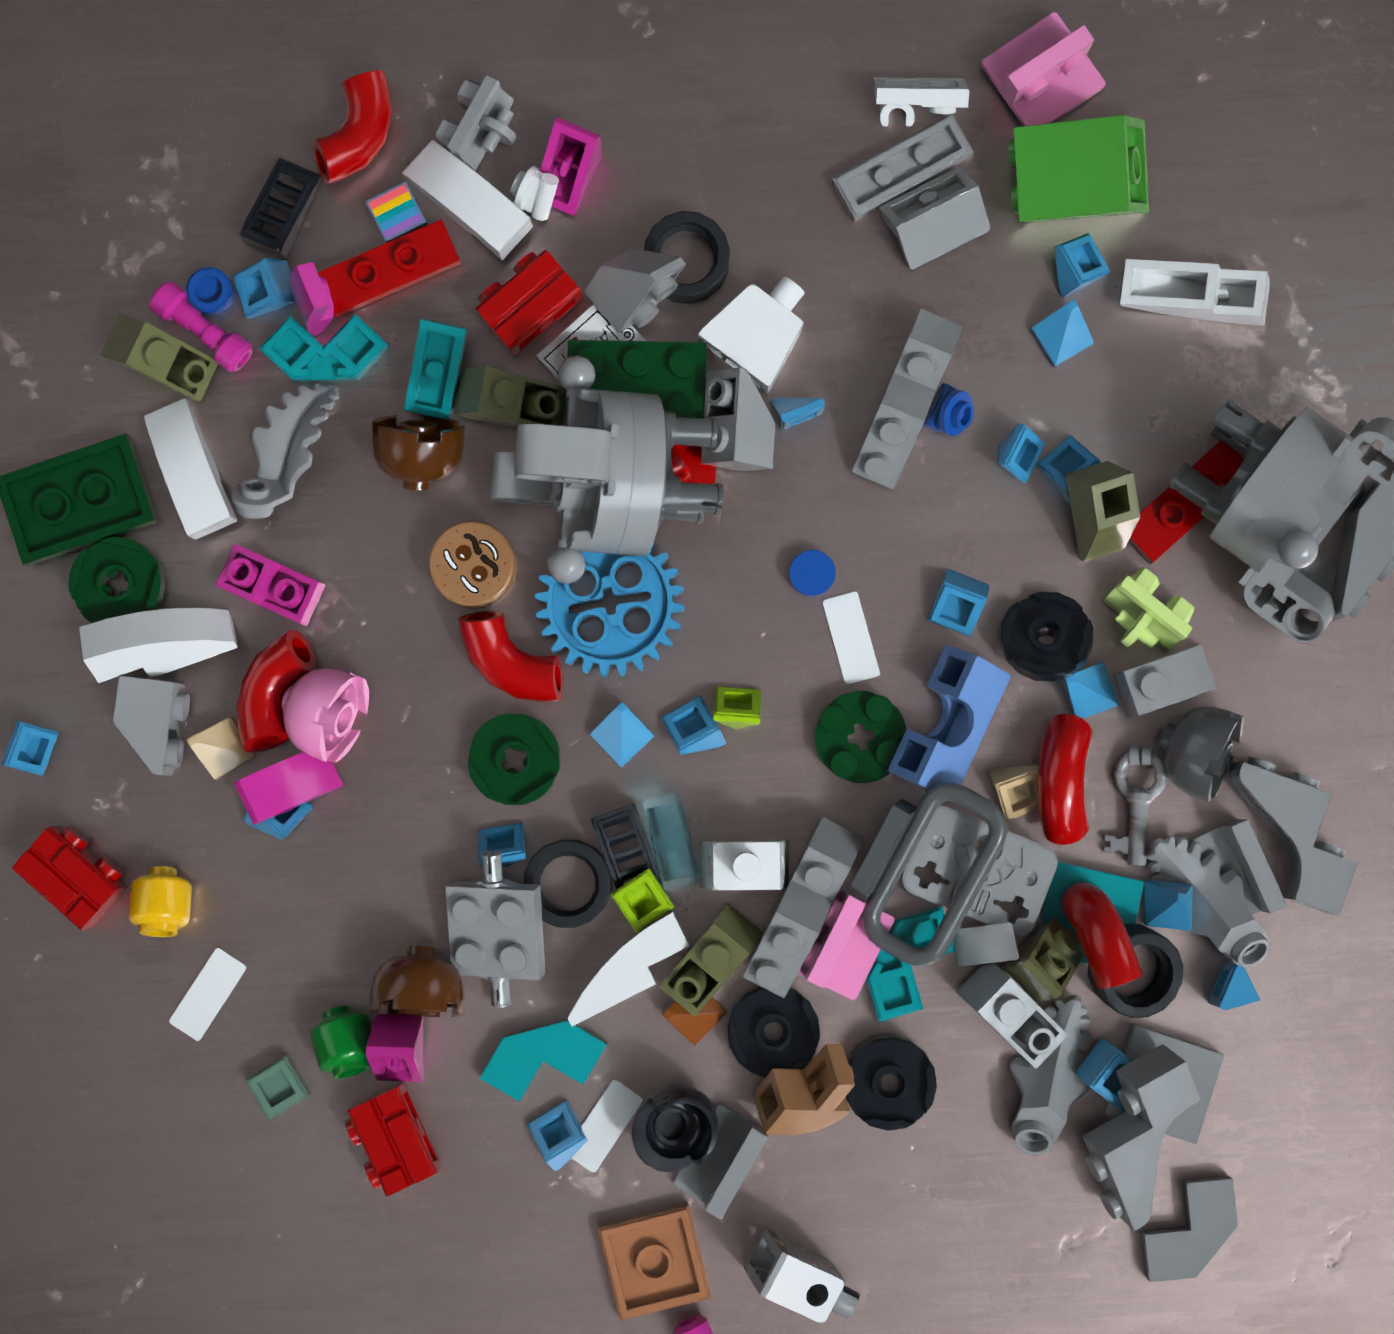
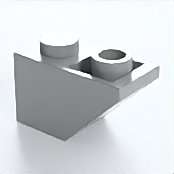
M632 248L602 264L584 292L618 333L634 324L641 328L659 313L656 305L677 288L678 283L675 279L686 263L679 256Z
M732 368L708 371L706 375L704 419H717L718 433L716 445L713 449L702 447L701 464L735 471L773 469L775 421L747 369Z
M119 676L113 723L152 774L173 776L174 767L181 765L184 751L183 740L178 739L180 721H186L190 707V696L184 693L185 684Z
M994 963L982 964L956 991L1035 1069L1068 1036L1011 977Z

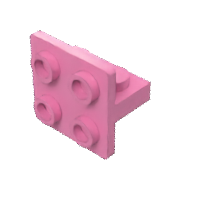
M1056 12L1051 13L984 58L981 64L1023 127L1054 123L1100 92L1106 84L1087 56L1095 39L1085 25L1071 33Z
M839 890L822 929L798 973L805 976L807 981L823 989L827 987L850 1000H855L880 949L868 939L863 929L862 914L866 903ZM882 911L880 917L881 924L889 932L894 923V917Z

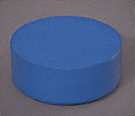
M205 267L195 271L190 276L186 285L189 302L202 314L209 316L222 314L229 309L234 301L235 289L232 281L223 271L217 268Z
M807 550L800 553L792 561L789 569L791 585L798 593L807 597H817L826 593L832 586L836 575L835 566L831 558L818 550Z

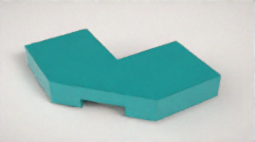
M356 314L324 346L290 315L259 347L294 382L360 380L390 348Z
M938 906L896 918L889 933L914 947L923 948L930 943L945 915L943 907ZM953 941L945 954L955 952ZM880 949L866 978L878 1021L881 1022L923 1010L912 966Z
M568 1019L524 1032L506 1035L501 1040L479 1079L520 1102L542 1062H545L584 1085L607 1042L577 1024L571 1027Z

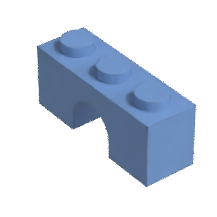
M945 645L926 686L935 691L942 700L940 721L931 732L924 735L906 729L887 771L925 791L939 783L953 782L961 785L1012 675L978 655Z

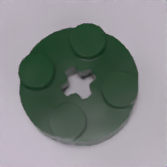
M108 537L99 540L102 542L94 544L89 549H84L74 560L69 573V592L71 598L75 600L77 608L81 611L82 616L90 623L136 612L157 610L165 592L163 566L161 561L144 545L128 538ZM118 571H123L125 573L124 580L128 582V588L126 591H120L117 597L111 596L112 588L106 586V580L108 577L115 578Z
M853 691L834 699L821 713L814 732V743L820 761L834 775L852 783H869L889 775L890 772L887 770L907 728L902 714L887 697L869 691ZM862 724L864 730H872L874 739L867 742L868 749L860 751L857 744H849L848 735L854 733L855 728L853 725Z
M502 714L488 720L475 733L469 749L468 770L474 785L484 796L504 805H525L540 799L552 788L561 770L560 747L556 737L544 723L525 714ZM509 747H512L516 752L524 749L527 757L523 760L525 768L520 772L515 768L506 770L502 765L507 759L504 751Z

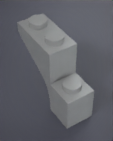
M922 308L920 309L854 464L852 473L894 490L925 422L936 390L953 355L963 328L962 325Z
M1249 756L1247 763L1232 762L1228 774L1229 781L1280 838L1286 848L1289 859V877L1283 897L1317 911L1340 916L1358 863L1343 858L1346 850L1338 846L1318 841L1316 848L1314 847L1332 794L1318 789L1320 781L1309 776L1293 772L1290 779L1274 773L1275 764Z
M822 816L743 974V978L785 998L815 943L830 907L853 865L864 839L863 836Z
M1164 1044L1115 1071L1122 1087L1118 1091V1096L1126 1112L1083 1135L1090 1153L1085 1156V1161L1095 1179L1102 1183L1105 1192L1100 1194V1198L1105 1209L1113 1219L1116 1220L1120 1217L1134 1231L1143 1227L1150 1219L1160 1146L1166 1130L1183 1111L1201 1101L1186 1061Z

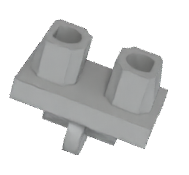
M487 75L482 83L468 79L464 81L457 93V102L467 110L461 122L449 117L443 119L435 133L436 138L474 171H476L485 153L492 154L499 141L512 145L517 137L516 133L507 127L514 115L510 108L515 100L500 87L501 83L497 79Z

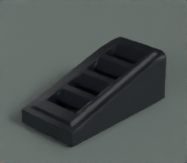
M279 158L244 222L239 234L241 239L249 245L287 260L321 182L320 174ZM285 174L305 182L306 184L302 191L282 183ZM279 191L296 198L294 206L276 199L277 192ZM273 207L289 214L286 221L269 215L270 208ZM266 223L280 229L278 236L262 231L263 224Z
M635 803L590 818L616 890L625 884V880L638 876L648 868L651 869L663 889L666 890ZM631 820L632 829L608 837L605 828ZM637 837L640 846L614 855L613 845ZM643 854L646 863L622 872L620 871L618 863Z

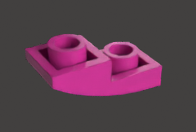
M309 262L294 268L290 276L289 287L308 332L316 336L322 334L333 320L334 305L326 280L318 275L314 263Z
M234 544L215 586L307 627L326 585Z
M301 752L234 782V785L253 825L288 812L300 804L330 793L343 786V783L333 762L328 760L327 762L321 761L305 752Z

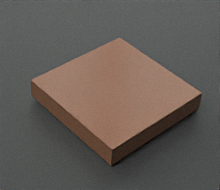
M689 1203L598 1226L620 1321L711 1298Z

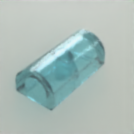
M674 792L642 800L663 889L668 891L698 883L701 875L681 793Z

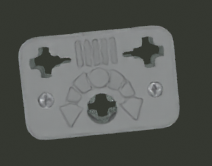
M939 805L900 877L903 889L913 895L949 908L979 850L975 849V843L977 840L984 841L988 835L987 822ZM1007 831L1004 846L966 916L989 925L1010 922L1013 926L1014 935H1024L1030 932L1036 923L1057 869L1058 860L1057 855L1049 847ZM928 861L932 863L930 870L936 873L937 877L945 881L944 883L926 881L923 887H920V878L914 875V870L917 866L925 867ZM1015 896H1017L1016 904L1022 907V913L1020 916L1012 915L1009 921H1006L1008 913L1002 910L1001 906L994 904L993 901L1012 902Z

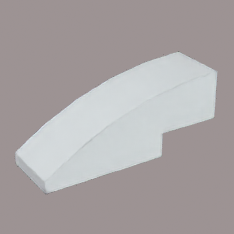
M434 140L402 172L407 180L469 235L473 234L501 260L511 252L533 227L528 215L468 165Z
M1126 259L1120 305L1178 317L1265 326L1270 278L1267 271L1220 269L1219 264Z
M181 399L145 415V423L159 466L187 536L196 540L237 522L236 515L222 486L223 479L188 399Z
M169 608L112 617L79 627L83 661L98 683L143 668L148 677L152 679L238 648L232 615L226 609Z
M674 910L640 930L601 966L583 990L568 1016L571 1027L654 986L657 980L650 966L690 946V942Z

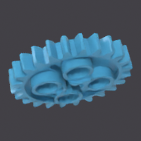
M654 542L646 556L581 552L585 558L586 567L584 573L592 574L596 579L594 591L587 596L575 595L571 590V583L564 584L558 582L552 576L539 575L538 579L549 588L548 592L535 594L536 600L547 603V608L537 612L536 618L550 620L551 624L541 634L543 637L557 635L558 640L551 648L554 653L560 652L565 648L570 650L566 658V664L570 666L580 657L583 659L582 670L585 674L590 672L594 664H598L602 678H606L610 666L616 665L620 675L626 677L627 663L633 662L639 671H643V656L647 654L655 661H659L660 657L655 646L658 643L667 647L673 645L665 633L667 629L674 631L681 629V625L671 619V615L685 612V606L673 602L672 598L684 593V588L677 585L670 586L669 581L674 579L679 572L677 568L663 570L662 566L667 561L668 554L664 552L653 557L651 553L654 548ZM626 564L635 565L642 572L640 582L632 588H624L616 582L618 569ZM612 591L615 598H625L643 592L651 594V598L647 601L616 605V613L608 615L603 607L575 614L569 611L573 605L604 601V593ZM634 609H641L650 616L649 627L639 634H633L624 627L625 616ZM590 617L598 618L604 624V633L595 642L584 641L579 635L580 624Z

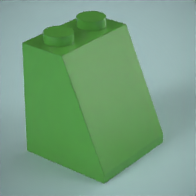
M1119 115L1014 128V139L1009 141L1008 153L1011 166L1016 167L1017 186L1012 187L1011 202L1014 213L1019 214V222H1044L1149 213L1145 120Z

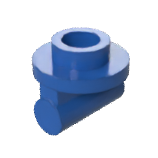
M942 383L923 426L931 431H940L950 436L960 434L971 424L974 417V407L970 394Z

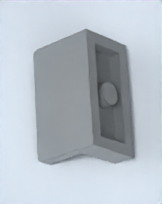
M960 166L879 207L883 222L898 238L905 262L910 269H916L990 230L979 186Z
M1235 819L1189 840V847L1194 842L1200 843L1202 847L1200 861L1211 853H1217L1220 856L1219 875L1234 870L1242 876L1245 909L1250 915L1260 911L1272 913L1287 906L1248 819Z
M718 1104L715 1108L718 1118L717 1140L713 1151L700 1165L692 1164L680 1170L674 1179V1185L705 1204V1211L721 1220L766 1143L768 1135H764L761 1126L725 1105Z

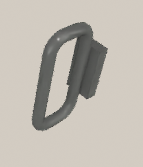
M953 782L939 783L928 789L917 806L904 799H901L892 806L850 886L866 896L871 893L863 910L862 923L868 939L873 944L900 961L913 966H928L941 959L952 943L1004 846L1008 832L1006 819L1001 809L982 795ZM945 801H953L981 816L987 822L989 831L932 940L927 946L917 948L887 932L881 924L880 917L936 809Z

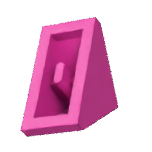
M559 117L554 121L540 171L554 174L559 179L552 207L574 216L602 157L600 135Z
M376 1013L366 1046L365 1056L377 1081L423 1082V1015Z

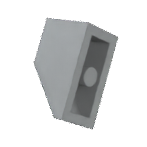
M1202 645L1113 674L1128 718L1155 711L1217 688Z

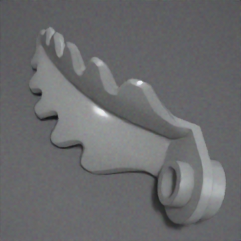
M314 384L313 390L302 385L297 388V397L289 391L282 394L281 398L285 409L274 405H269L266 408L265 414L269 427L256 426L252 432V442L259 463L257 476L244 480L232 489V502L236 505V510L240 515L253 519L265 518L273 513L275 506L293 498L296 481L312 465L313 455L307 447L316 442L322 434V430L315 425L329 417V411L324 410L332 409L335 406L336 402L334 400L340 397L339 387L336 385L322 386Z
M1169 836L1165 840L1155 839L1151 844L1152 851L1147 855L1149 860L1154 861L1148 864L1147 869L1153 873H1160L1154 875L1151 880L1193 884L1192 930L1182 931L1210 938L1217 949L1229 961L1238 963L1244 968L1260 963L1268 955L1270 943L1268 942V934L1265 929L1245 909L1242 876L1234 870L1219 875L1221 858L1217 853H1211L1200 861L1202 847L1198 842L1192 843L1189 849H1187L1188 841L1185 837L1179 838L1176 842L1174 836Z
M1071 995L1066 1000L1056 999L1055 1004L1057 1008L1049 1005L1044 1007L1043 1010L1068 1034L1064 1041L1044 1062L1035 1069L1025 1058L1015 1057L1009 1065L1010 1071L1022 1094V1103L1012 1122L1011 1134L1016 1146L1022 1152L1030 1155H1042L1051 1150L1066 1124L1068 1108L1084 1096L1089 1089V1086L1076 1076L1077 1069L1089 1055V1053L1079 1050L1078 1047L1088 1043L1092 1038L1090 1032L1081 1031L1090 1025L1091 1019L1082 1016L1088 1012V1008L1081 1004V997L1078 995Z

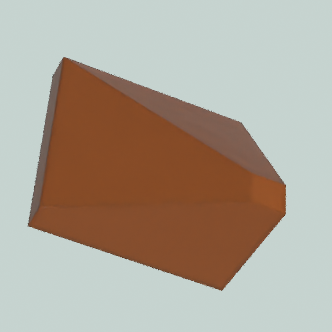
M712 997L695 1017L675 1000L662 1012V1015L692 1044L696 1045L728 1012Z

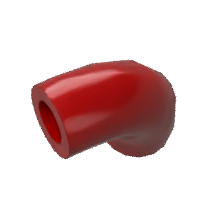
M373 70L358 74L341 83L347 107L345 120L337 131L325 137L314 139L312 142L314 160L325 184L341 181L366 168L385 145L392 119V107L389 86L384 70Z
M494 610L480 611L458 618L460 635L469 661L490 685L516 699L542 702L561 700L563 676L559 657L557 655H530L519 649L509 637L505 625L504 612Z
M289 630L281 634L255 656L242 679L236 712L239 736L243 750L246 752L269 750L279 746L288 738L281 707L283 696L295 681L312 671L316 665L315 654L311 645L296 630Z
M1067 713L1057 714L1047 724L1039 755L1037 776L1038 807L1043 834L1048 841L1058 845L1078 842L1089 831L1084 779L1086 760L1093 731L1083 718Z
M1079 882L1068 887L1061 899V911L1065 919L1072 925L1080 941L1097 988L1107 989L1116 987L1142 976L1143 973L1131 939L1109 896L1097 885L1088 882Z

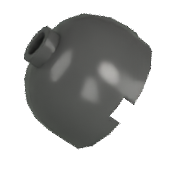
M1201 707L1194 708L1185 713L1177 725L1168 723L1161 737L1159 749L1166 751L1165 769L1169 779L1178 789L1206 802H1210L1211 797L1215 798L1234 759V756L1231 755L1234 743L1230 740L1239 743L1244 726V716L1226 709Z

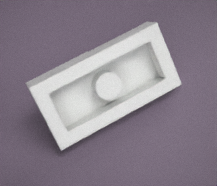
M874 77L873 94L876 104H881L879 117L882 126H888L889 113L895 108L905 111L904 119L906 126H912L914 123L915 113L912 105L929 107V112L935 114H953L956 112V108H968L969 87L965 78Z

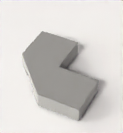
M1222 1176L1183 1180L1188 1227L1142 1231L1146 1278L1149 1282L1196 1278L1238 1226L1233 1178Z

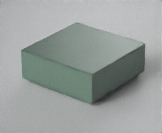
M288 1054L245 1079L268 1120L311 1095Z

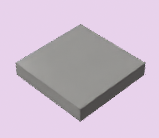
M1132 1024L1123 1052L1134 1061L1164 1044L1186 1061L1201 1101L1183 1111L1170 1124L1165 1134L1197 1144L1224 1054ZM1108 1101L1104 1113L1117 1117L1126 1112L1124 1107L1120 1110Z

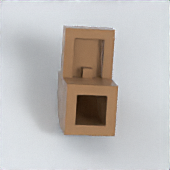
M825 1044L806 1069H772L753 1093L764 1135H799L814 1132L836 1123L850 1112L846 1095L855 1086L853 1070L848 1064L842 1044Z

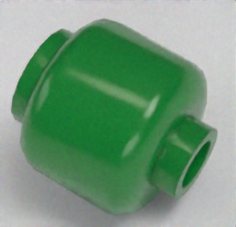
M346 1005L324 1011L321 1014L322 1021L317 1023L310 1031L320 1070L326 1073H333L334 1079H344L367 1071L370 1065L365 1055L371 1033V1026L367 1015L361 1012H350L349 1007Z

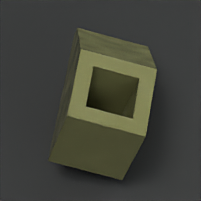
M119 314L100 354L102 357L139 376L197 402H201L218 366L214 358L145 321Z
M490 366L461 369L453 414L493 425L517 428L518 425L522 424L560 426L567 390L562 386Z
M1109 461L1067 473L1066 479L1080 560L1086 562L1125 549L1140 518L1134 473Z
M727 903L699 935L663 980L659 988L695 1017L749 956L763 932Z
M1053 917L1017 946L1019 959L1007 961L1003 969L1035 1002L1054 1000L1063 994L1085 953L1076 934L1070 929L1063 927Z

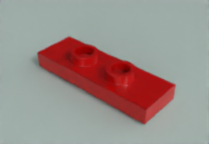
M441 219L318 272V275L324 277L329 286L330 296L334 305L333 314L337 318L461 265V262Z
M1219 441L1191 467L1220 487L1222 484L1227 485L1243 463L1244 458ZM1168 487L1140 512L1139 521L1129 541L1149 564H1152L1204 518L1201 515L1202 509L1176 490Z

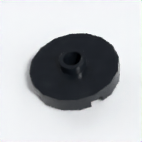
M1037 592L1029 595V598L1022 600L1020 603L1017 601L1008 609L1001 623L1000 646L1006 661L1019 674L1035 681L1054 682L1072 676L1085 665L1092 651L1093 625L1090 618L1088 619L1087 615L1083 612V607L1076 600L1058 592ZM1048 635L1054 639V642L1043 644L1038 639L1041 636Z
M761 986L744 994L733 1007L727 1025L729 1047L738 1063L751 1073L765 1078L772 1069L805 1068L815 1054L820 1039L819 1020L811 1003L792 988L788 990L785 998ZM771 1022H776L782 1027L781 1036L774 1040L767 1038L764 1033L765 1027Z
M894 1035L873 1037L858 1046L848 1059V1064L853 1070L855 1086L846 1095V1099L854 1113L869 1126L886 1131L905 1129L916 1123L932 1106L937 1089L935 1068L924 1050L909 1039ZM886 1074H894L897 1076V1085L890 1090L882 1088V1077Z

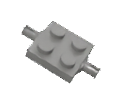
M490 850L481 854L484 878L477 881L452 880L445 886L450 962L458 969L461 976H478L489 980L491 984V1006L497 1007L499 1005V1008L511 1005L509 980H540L545 975L541 888L537 884H518L503 878L502 852Z

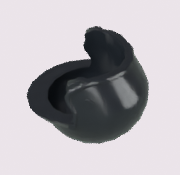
M685 1086L668 1088L659 1092L653 1098L650 1097L646 1100L647 1102L637 1113L632 1126V1140L638 1157L646 1165L662 1172L680 1171L692 1164L700 1165L713 1151L717 1140L718 1118L711 1100L704 1093Z

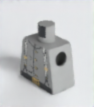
M765 1227L744 1267L759 1295L819 1323H824L831 1311L847 1319L850 1318L856 1310L860 1295L858 1292L844 1286L845 1280L834 1264Z

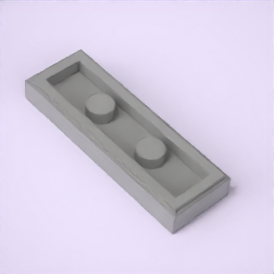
M949 114L833 178L832 185L855 222L877 210L880 206L906 194L971 158L974 151L954 116Z

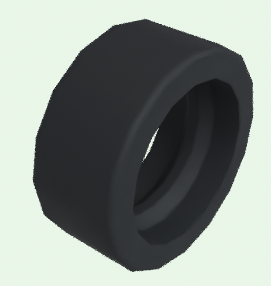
M680 211L666 215L652 227L645 240L644 250L660 253L662 246L673 234L683 231L695 232L708 241L714 254L713 266L708 275L695 283H678L677 288L667 297V299L673 302L692 304L708 299L721 288L728 275L730 248L724 231L713 219L699 212Z
M562 839L543 846L530 859L524 872L523 884H537L541 888L542 873L545 867L556 858L575 856L585 861L594 874L595 891L590 901L583 907L573 911L559 910L547 902L541 891L542 921L557 928H576L591 922L605 908L611 895L612 877L605 858L595 847L580 840Z
M1124 924L1133 947L1146 945L1151 947L1157 955V971L1152 982L1142 992L1133 996H1124L1119 994L1114 987L1098 989L1089 964L1088 979L1093 992L1116 1012L1130 1018L1150 1017L1163 1011L1176 998L1183 981V963L1178 949L1168 938L1141 924Z

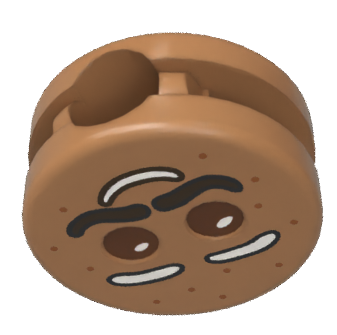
M464 521L450 526L436 539L429 556V571L435 587L449 601L464 608L480 609L497 603L510 591L517 574V560L512 545L498 529L484 522Z

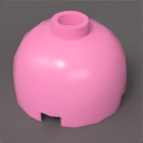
M328 667L308 672L294 686H290L282 699L283 722L288 738L296 748L316 759L325 762L328 760L333 763L339 761L350 751L361 730H351L358 710L367 714L369 688L367 681L363 677L343 669Z

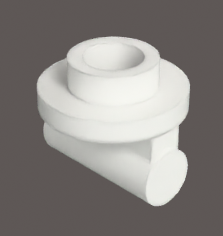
M532 166L527 173L521 170L517 174L510 190V196L515 198L514 204L522 211L525 210L531 213L532 217L537 220H547L559 179L554 174L543 173L539 168Z

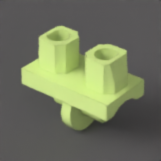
M1145 567L1139 569L1131 577L1127 575L1107 594L1103 602L1118 613L1114 620L1127 630L1120 640L1127 648L1139 639L1150 649L1157 644L1168 653L1179 641L1187 638L1193 627L1188 623L1194 612V606L1183 597L1176 595L1170 598L1165 605L1152 595L1160 584L1158 577Z

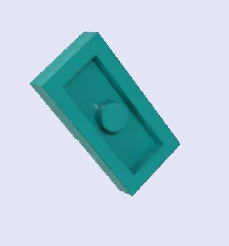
M425 318L420 319L404 410L446 420L452 418L468 328Z

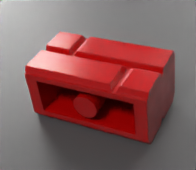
M546 249L538 256L534 252L525 255L514 266L513 271L516 274L503 285L498 281L494 282L478 297L481 304L475 310L479 318L513 357L583 299L580 288Z
M67 825L64 829L61 826H49L12 866V870L79 930L91 929L127 890L128 886L119 879L123 875V871L105 856H101L99 860L85 849L89 841L72 826Z
M400 1082L378 1094L368 1097L352 1105L347 1110L350 1116L349 1119L345 1120L348 1135L355 1146L363 1145L369 1161L364 1163L367 1177L374 1189L382 1187L386 1197L435 1175L442 1167L404 1082Z

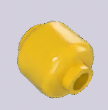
M166 866L150 867L147 875H142L131 883L130 922L139 927V933L145 936H176L177 929L185 927L190 921L191 883L177 876V869Z

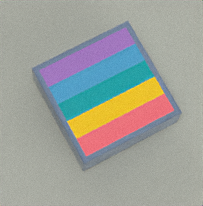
M406 181L365 201L386 243L428 225Z

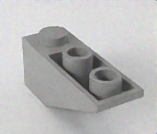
M1376 480L1371 483L1364 492L1362 499L1346 515L1332 597L1336 604V613L1332 619L1333 621L1345 618L1348 615L1355 617L1370 600L1371 596L1366 592L1375 580L1383 581L1394 570V493Z

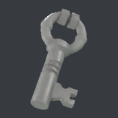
M1130 746V750L1119 757L1113 771L1114 782L1118 791L1130 802L1129 837L1118 839L1116 836L1105 835V841H1110V847H1104V853H1116L1117 850H1120L1122 853L1128 854V865L1146 866L1148 836L1146 831L1148 829L1149 803L1164 789L1168 774L1163 759L1153 751V747L1143 746L1140 749V746ZM1140 760H1142V765H1153L1155 769L1153 785L1148 789L1144 787H1130L1125 779L1127 776L1125 770L1128 764L1139 765Z

